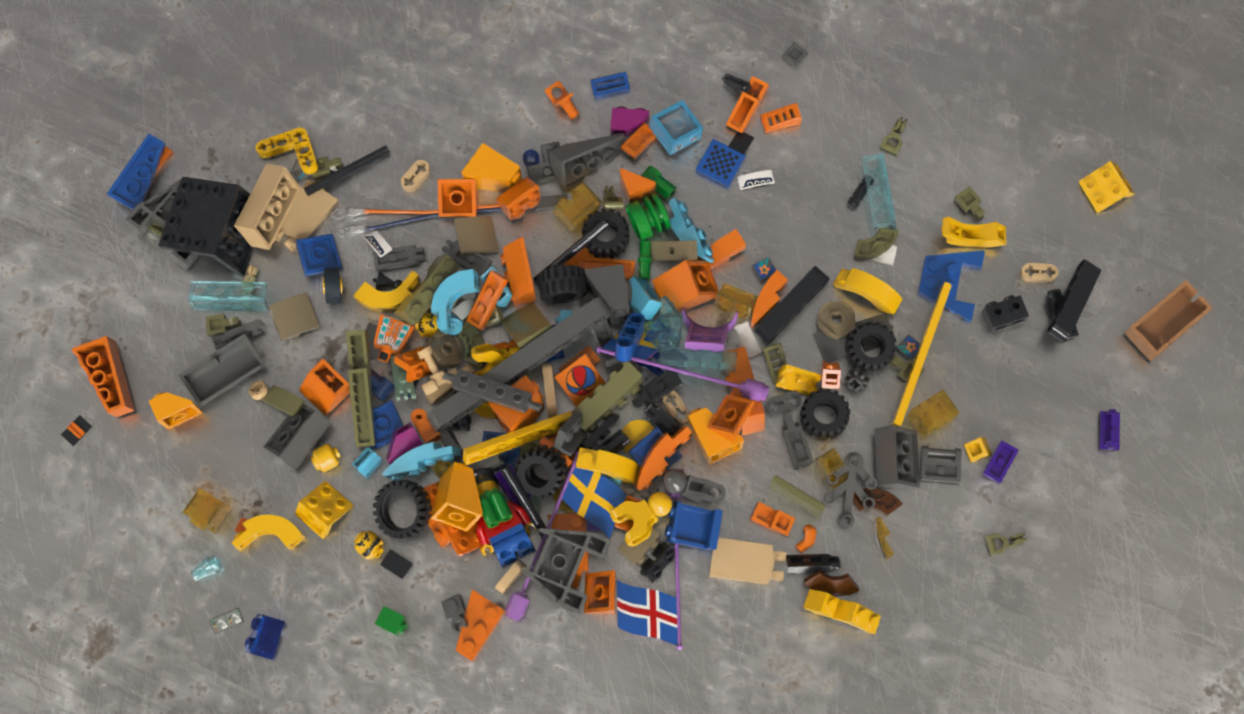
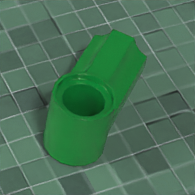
M649 165L641 175L656 182V194L666 201L671 199L677 190V187L662 177V174L653 166Z

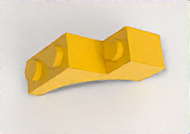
M809 589L803 607L814 614L841 621L870 634L876 633L881 615L859 603L841 600L827 592Z

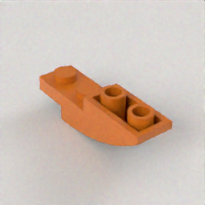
M683 425L671 437L664 432L650 448L636 477L635 487L639 491L641 489L646 490L653 483L651 481L656 476L660 477L666 472L667 469L665 467L669 464L664 458L672 456L676 452L675 448L680 443L683 445L691 438L689 435L692 431L687 426Z

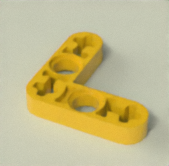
M295 128L263 139L255 146L259 157L264 159L295 149L300 167L305 174H313L318 170L314 150L308 133L304 128ZM301 135L303 142L299 141L298 136ZM282 140L287 141V143L283 146L278 145V143ZM303 148H309L307 153H300ZM308 159H309V161H310V163H311V164H310L311 166H309V167H307V162H306V160H308Z

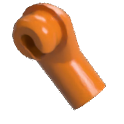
M811 524L804 526V540L795 545L799 553L815 544L817 531Z

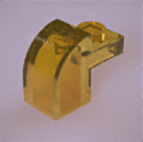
M831 448L815 458L816 465L825 479L827 475L845 465L835 448ZM847 473L840 476L836 484H829L832 490L848 479ZM832 474L829 476V481L834 482L836 477Z

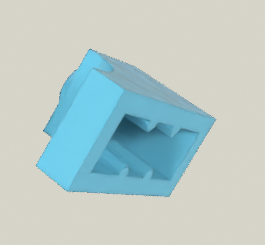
M632 276L629 280L632 287V300L629 306L633 313H640L644 315L645 319L651 321L663 305V302L646 279Z

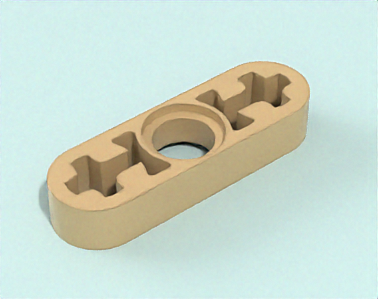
M552 363L542 364L547 414L548 418L558 415Z
M471 364L461 369L473 374L476 372ZM446 383L438 387L437 391L426 396V399L434 406L454 392L455 389H453L452 383Z

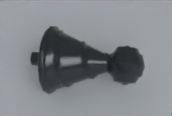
M379 272L377 279L373 278V282H376V290L392 286L396 289L402 284L401 280L394 282L381 272Z

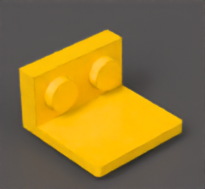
M1109 161L1079 181L1096 212L1103 211L1123 197L1130 198L1135 194L1121 169L1113 161Z
M324 481L299 501L295 515L324 539L329 534L332 524L353 507V504L327 481Z

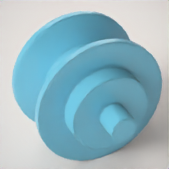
M451 314L453 333L449 334L457 335L462 331L463 320L455 314Z

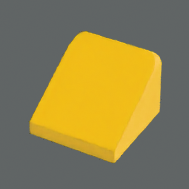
M979 437L964 444L970 462L992 455L985 437Z

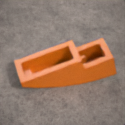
M754 76L749 81L752 88L747 93L742 92L726 123L728 127L740 133H743L770 87L769 84Z
M737 229L710 245L713 250L712 257L714 259L713 263L708 262L711 270L729 261V258L746 249V243ZM698 256V259H697L696 261H706V260H704V259H702L701 257Z
M778 270L768 279L757 298L750 325L752 329L780 302L778 294L787 286L788 279Z

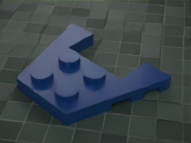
M985 251L925 256L918 294L935 303L941 286L944 282L950 283L951 289L944 307L953 314H958L965 318L964 320L967 322H971L975 304L955 300L962 265L981 269Z

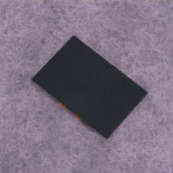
M737 132L728 147L744 155L754 137L745 132Z
M79 415L71 422L61 436L74 446L92 426Z
M390 549L380 565L403 579L413 563Z

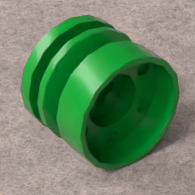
M656 193L650 194L651 202L647 196L643 197L644 207L637 200L625 205L629 221L640 241L653 236L652 227L658 233H662V227L665 230L671 229L667 209Z

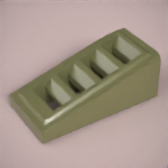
M781 343L761 348L773 385L776 384L777 379L775 374H778L779 369L773 370V367L787 364ZM777 350V354L769 356L768 352ZM780 358V361L771 363V359Z

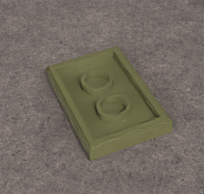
M533 301L504 317V320L501 321V324L519 348L526 346L552 328L549 321Z
M774 475L771 480L769 489L818 519L820 518L826 507L825 504L777 475Z

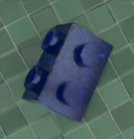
M257 614L251 622V634L247 637L244 644L246 648L245 653L273 660L285 621Z

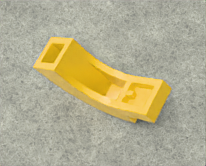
M951 217L943 218L942 236L946 237V242L949 244L972 248L1006 245V226L998 222L973 225L961 223Z
M842 268L833 283L838 289L854 292L866 298L879 311L893 315L903 300L888 284L856 268L851 270Z
M412 271L398 288L388 292L378 291L367 282H364L353 297L356 302L368 310L378 313L395 312L403 300L420 286L421 279L415 271Z
M580 447L576 468L606 474L621 480L624 484L635 486L639 464L618 454Z
M259 515L242 523L247 530L236 534L235 540L231 543L236 549L241 551L257 537L272 534L278 536L284 545L291 550L305 536L294 524L283 517Z

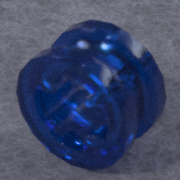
M530 149L524 152L523 163L526 167L539 164L540 159L537 151ZM528 156H535V161L531 162L530 160V162H528Z

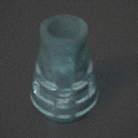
M207 556L190 573L193 579L198 581L217 574L222 566L216 556Z

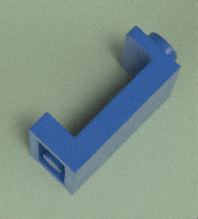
M680 501L674 502L671 511L668 513L670 521L665 528L666 542L707 551L716 550L723 511L718 509L707 510L681 504L682 502Z

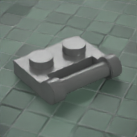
M922 446L920 480L960 483L962 450L960 448L948 450ZM928 456L952 457L954 462L928 460Z

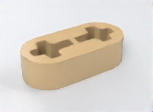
M418 160L401 178V186L404 191L414 192L430 174L429 164L424 160ZM418 167H421V168L424 167V168H425V172H423V171H420V172H419ZM412 180L413 185H407L406 181Z
M1027 263L1021 269L1020 275L1027 282L1051 283L1058 276V269L1053 264ZM1029 268L1031 269V272L1037 273H1033L1032 276H1029V274L1026 273V271ZM1047 269L1050 270V273H1053L1051 277H1048V274H1044Z
M673 391L663 398V405L676 419L678 417L677 409L682 414L686 413L685 420L677 419L682 425L687 424L688 415H690L689 410L679 394ZM668 396L671 398L675 397V407L671 402L667 403Z
M518 559L497 583L495 589L501 594L506 593L522 574L520 568L525 569L527 565Z

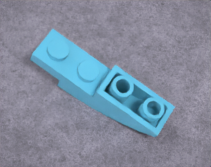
M675 197L669 200L674 217L669 221L680 241L697 240V256L713 263V250L706 242L707 235L702 228L699 229L694 225L693 220L687 213L688 207L684 201L681 202Z
M435 442L421 445L406 452L390 464L383 472V477L396 481L402 480L403 476H420L421 472L427 471L426 466L437 464L436 461L449 462L453 461L454 457L461 456L460 448L454 446L442 448L441 444Z

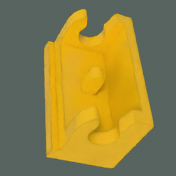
M786 364L779 368L775 386L810 396L811 392L818 391L816 384L821 381L822 375Z

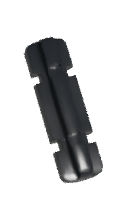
M728 73L722 77L724 84L745 93L749 92V89L752 88L750 82Z
M869 175L863 177L862 183L860 182L853 192V197L851 196L847 201L851 208L855 209L860 204L859 200L862 201L869 190L868 187H871L874 183L873 177Z

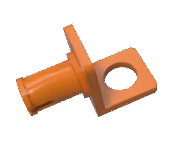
M560 81L545 89L546 95L555 108L562 106L570 120L580 114L571 101V97L574 94H568ZM559 88L562 91L561 97H553L551 94L552 89Z

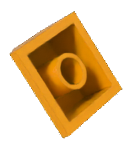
M167 392L158 393L153 396V399L149 400L157 421L166 429H170L203 413L192 400Z

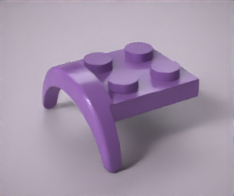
M682 308V317L689 329L685 340V348L693 351L701 349L710 350L711 352L724 351L728 333L737 321L738 312L736 311L734 317L722 326L706 327L694 322L686 313L685 308Z

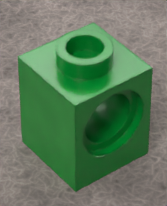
M383 606L374 623L396 636H399L400 633L403 634L408 625L405 616Z

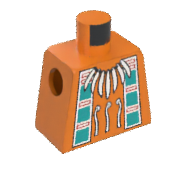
M380 314L374 339V348L380 350L377 360L388 363L391 354L395 356L402 354L415 333V327Z

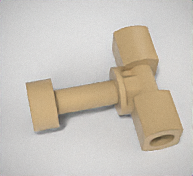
M431 346L417 352L420 360L425 359L433 374L430 376V381L421 385L426 396L437 391L438 387L446 383H452L443 379L444 370L439 371L431 354L434 351ZM456 368L447 371L454 375L458 373Z

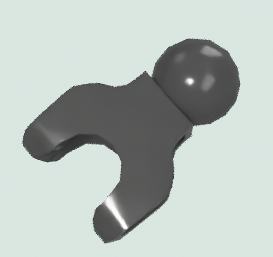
M671 469L663 477V485L667 491L673 494L679 493L689 500L703 505L721 502L726 494L725 488L721 484L691 475L686 476L679 469ZM713 488H716L719 491V496L717 498H715V490Z

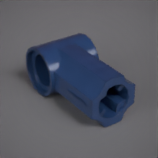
M371 369L372 393L381 401H384L394 390V384Z

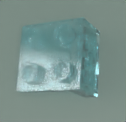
M662 296L659 319L644 324V333L658 353L679 348L680 340L682 339L684 317L678 312L674 303L667 296Z

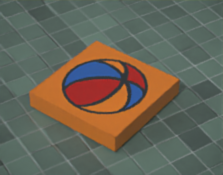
M585 353L553 376L575 407L586 397H591L594 390L600 384H606Z

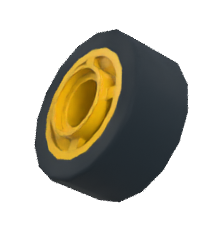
M339 267L324 268L322 281L326 304L341 303L343 286Z

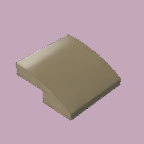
M491 216L454 219L461 256L474 253L485 255L499 252Z
M307 292L281 300L268 307L281 341L299 337L301 333L319 328Z

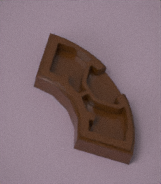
M863 488L867 496L874 499L875 506L873 508L881 511L886 516L903 505L896 496L888 491ZM854 492L853 504L860 512L865 508L860 498ZM869 499L865 502V505L867 507H870L872 505V502Z
M818 570L804 579V583L810 589L827 592L834 597L848 596L860 591L859 586L848 573L842 576H831L825 574L822 570Z

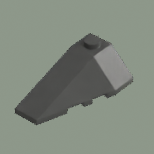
M620 133L569 143L550 150V165L561 190L565 192L579 186L584 182L586 176L590 173L595 174L598 171L597 168L604 162L609 163L622 153L623 150L620 148L625 142L624 134Z

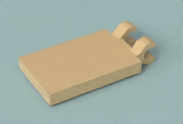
M307 180L300 189L275 238V241L279 242L284 233L290 238L284 245L291 252L297 248L295 244L297 239L312 237L339 202L337 198L323 189L307 196L303 188L313 183L310 180Z
M718 538L717 549L713 550L709 577L768 585L769 580L783 581L784 572L773 571L774 560L785 562L787 552L773 551V545Z

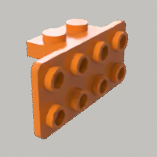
M439 481L424 487L422 490L428 493L426 498L431 500L429 506L432 507V511ZM433 519L427 520L434 533V538L439 542L441 548L451 543L456 554L462 556L482 546L476 534L477 522L466 532Z

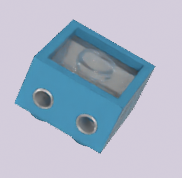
M683 100L653 115L649 126L669 155L698 141L703 131L702 125Z

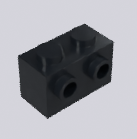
M1010 295L1005 297L1004 301L998 303L992 301L985 305L986 307H984L982 315L990 333L1025 322L1028 319L1029 314L1021 295L1016 297Z

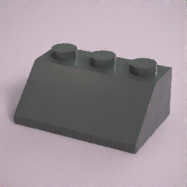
M304 404L295 418L290 415L286 417L264 445V448L295 470L303 463L309 451L314 449L316 442L327 432L331 423L318 412Z
M896 425L875 428L877 486L888 489L920 488L917 430Z

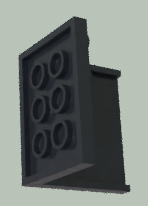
M182 176L158 246L162 249L213 257L237 275L244 276L253 247L249 245L234 225L250 193L238 184Z

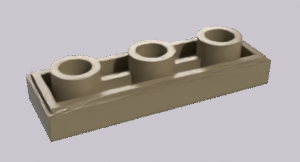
M697 240L651 242L652 261L698 259Z

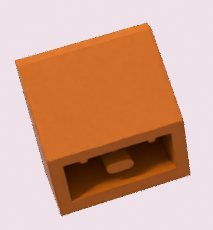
M525 177L497 197L496 200L498 206L509 220L512 221L521 218L527 209L536 207L541 197L538 185L528 177Z
M322 359L309 371L299 391L319 411L327 416L350 393L349 383Z

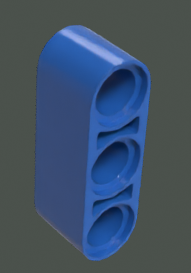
M631 313L627 317L616 339L615 358L618 361L627 362L632 359L644 333V315Z

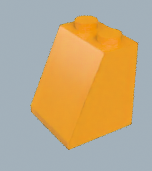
M484 143L481 144L461 172L463 179L476 180L477 189L502 193L522 180L519 165Z
M699 407L690 411L687 425L692 431V435L707 465L743 448L744 439L739 434L733 443L708 429L707 426L714 414L706 407L703 409Z
M454 462L440 478L431 519L467 532L479 520L483 511L473 468L467 467L463 463Z

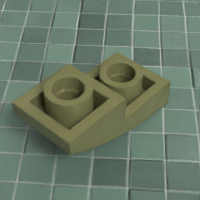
M276 385L271 387L263 399L265 403L285 412L295 418L305 403L303 399Z

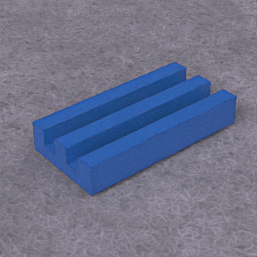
M626 72L590 80L595 99L630 91ZM624 78V80H622V81L611 82V83H607V84H605V85L596 86V84L605 83V82L614 81V80H618V79Z

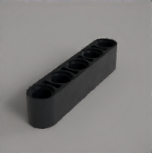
M1086 259L1082 260L1076 268L1047 329L1048 334L1062 343H1065L1071 336L1101 273L1100 268Z
M814 266L757 326L754 333L769 345L819 293L830 278L817 266Z

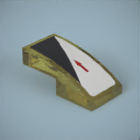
M879 516L874 521V531L878 547L886 561L893 557L894 552L885 540L890 532Z

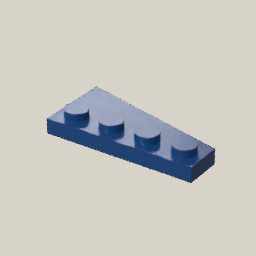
M148 134L109 189L107 195L131 210L141 202H144L166 144L153 135Z

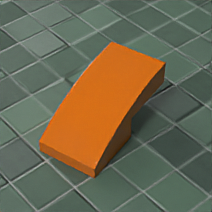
M757 502L749 520L788 536L796 518L761 502Z

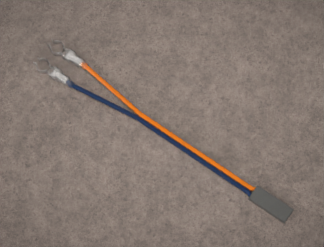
M567 194L542 196L539 204L534 208L536 210L567 208ZM498 204L481 205L477 208V213L502 211ZM349 207L344 211L342 208H336L332 212L333 214L338 210L346 213L341 218L335 217L337 220H342L345 216L351 219L369 213L426 215L372 227L349 225L347 228L337 226L332 230L336 231L338 228L347 230L341 236L336 235L339 238H343L346 234L348 236H356L375 229L439 217V210H381Z

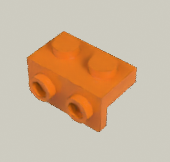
M418 347L395 356L394 363L407 371V382L410 383L432 374L425 359L420 360L417 352L426 347Z

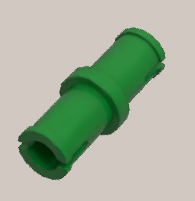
M640 241L639 258H637L639 278L650 280V264L652 263V258H650L651 242Z

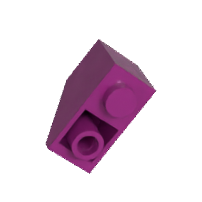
M624 106L612 108L611 135L623 133L624 136L630 137L644 122L647 123L649 121V110L644 108L628 109Z
M411 422L393 432L386 454L389 465L406 452L423 445Z

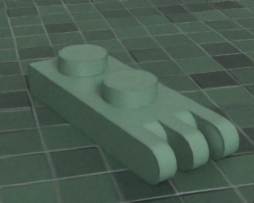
M390 356L396 401H400V394H403L404 400H408L409 393H411L412 400L416 399L414 382L409 383L406 381L407 371L394 363L395 356Z

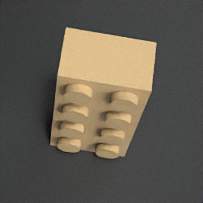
M265 165L234 226L251 247L270 250L301 189L285 166Z

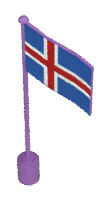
M665 489V493L673 498V503L677 501V498H681L679 493L673 494ZM674 543L676 597L657 590L630 586L617 580L618 628L635 635L658 638L677 645L676 648L681 650L683 646H681L678 544Z

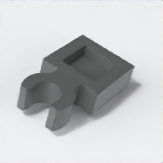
M456 594L441 602L446 619L448 621L453 620L451 626L454 631L459 632L458 624L462 622L463 627H468V621L462 616L467 611L460 594Z

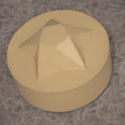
M259 380L251 384L248 393L254 400H260L267 395L269 388L264 381Z

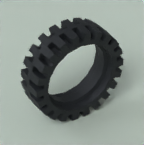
M396 480L385 484L377 492L379 495H376L374 498L377 503H373V508H376V511H373V516L378 517L374 520L376 523H380L378 528L384 530V534L397 539L409 538L418 535L429 524L427 520L431 519V514H428V512L432 511V507L428 506V504L431 503V500L426 498L428 496L427 491H422L424 488L421 485L417 486V482ZM398 490L409 492L417 506V515L414 523L407 528L397 527L392 522L388 513L390 497Z

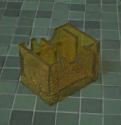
M584 182L580 183L575 189H570L569 193L572 195V200L560 198L553 211L556 218L571 233L588 218L590 213L593 214L602 204L600 198Z
M944 389L911 409L907 417L923 440H925L928 436L933 435L942 427L956 420L960 412Z
M198 488L182 513L190 517L189 522L203 531L207 528L216 534L232 509L206 491Z

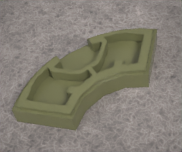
M880 226L878 233L872 238L858 240L854 259L869 260L881 256L892 247L899 230Z
M466 321L462 331L457 335L465 345L463 360L466 363L481 368L483 362H477L472 358L471 349L485 344V341L480 331Z

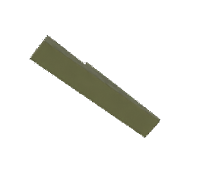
M368 330L346 331L350 369L348 370L355 445L356 447L374 446L376 441Z

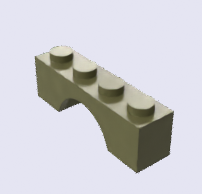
M448 254L437 256L427 269L428 273L422 284L403 300L394 314L406 324H417L431 306L433 296L439 285L447 277L456 273L460 265Z

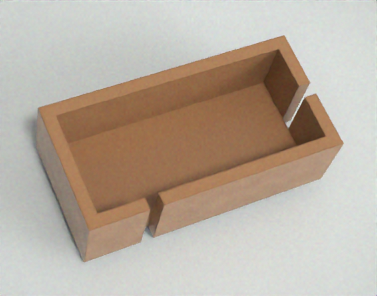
M1185 280L1135 322L1124 334L1151 362L1210 312L1213 307L1202 296H1199L1192 303L1190 300L1198 291Z

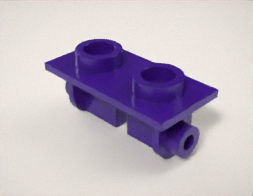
M1116 409L1100 411L1099 449L1120 450V412H1116Z

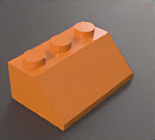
M521 237L504 246V254H500L502 266L506 265L507 272H504V277L508 279L507 283H510L511 289L509 290L513 294L510 301L513 300L514 306L528 304L532 301L537 302L524 237Z

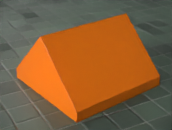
M620 169V185L628 204L636 200L639 203H643V197L645 196L651 200L650 194L656 193V182L625 169Z
M438 179L439 217L477 216L479 193L475 179Z
M726 394L707 428L734 443L751 414L755 402Z
M614 570L585 573V595L588 597L584 605V613L615 614L616 572Z

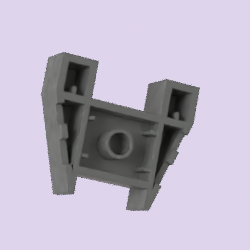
M181 179L164 191L156 193L147 201L138 204L125 218L126 226L141 237L154 222L164 229ZM179 251L171 253L172 260L186 271L199 257L198 254Z
M537 528L536 531L547 535L532 572L524 568H520V571L559 606L581 614L588 596L570 588L584 553L587 552L604 559L611 540L593 532Z

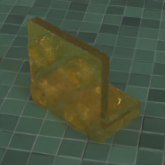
M723 283L720 292L717 291L715 305L721 311H731L733 313L737 311L739 318L750 319L758 296Z

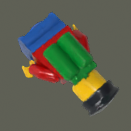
M480 469L475 471L474 476L483 511L476 525V534L480 545H482L480 552L486 556L484 550L486 547H489L490 553L494 551L503 568L518 560L514 552L517 551L521 559L536 551L528 535L531 534V530L528 527L534 525L523 507L513 501H506L497 486L498 481L494 477L493 470Z

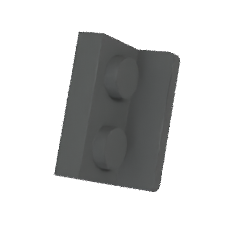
M576 411L558 431L553 448L571 456L587 439L588 435L580 431L583 425L581 423L583 414Z

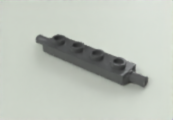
M461 369L456 375L447 371L443 374V379L451 381L453 389L522 413H525L529 408L538 412L542 409V404L532 401V394Z

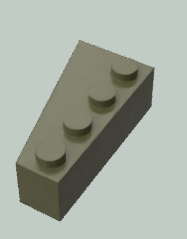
M629 361L622 363L624 367L620 371H613L609 375L608 383L600 384L592 393L594 395L592 398L590 396L586 397L571 412L572 415L576 411L583 414L581 423H583L582 432L586 434L588 432L593 433L603 419L606 421L613 414V410L617 407H623L628 402L627 398L632 394L635 396L641 390L643 377Z

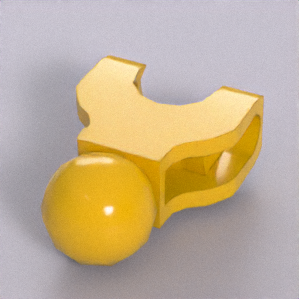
M489 343L473 347L471 349L472 358L477 362H487L483 369L474 372V374L484 375L522 348L514 347L507 352L505 348L497 349Z
M656 492L649 497L648 502L644 499L640 502L625 501L611 511L610 517L616 523H622L627 520L634 521L633 527L625 534L627 545L634 547L649 538L653 524L658 521L656 516L662 517L671 511L672 500L668 494Z

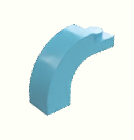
M474 269L459 271L447 277L439 285L433 296L431 313L439 316L437 317V327L445 334L453 333L451 311L455 301L462 295L480 292L478 273Z

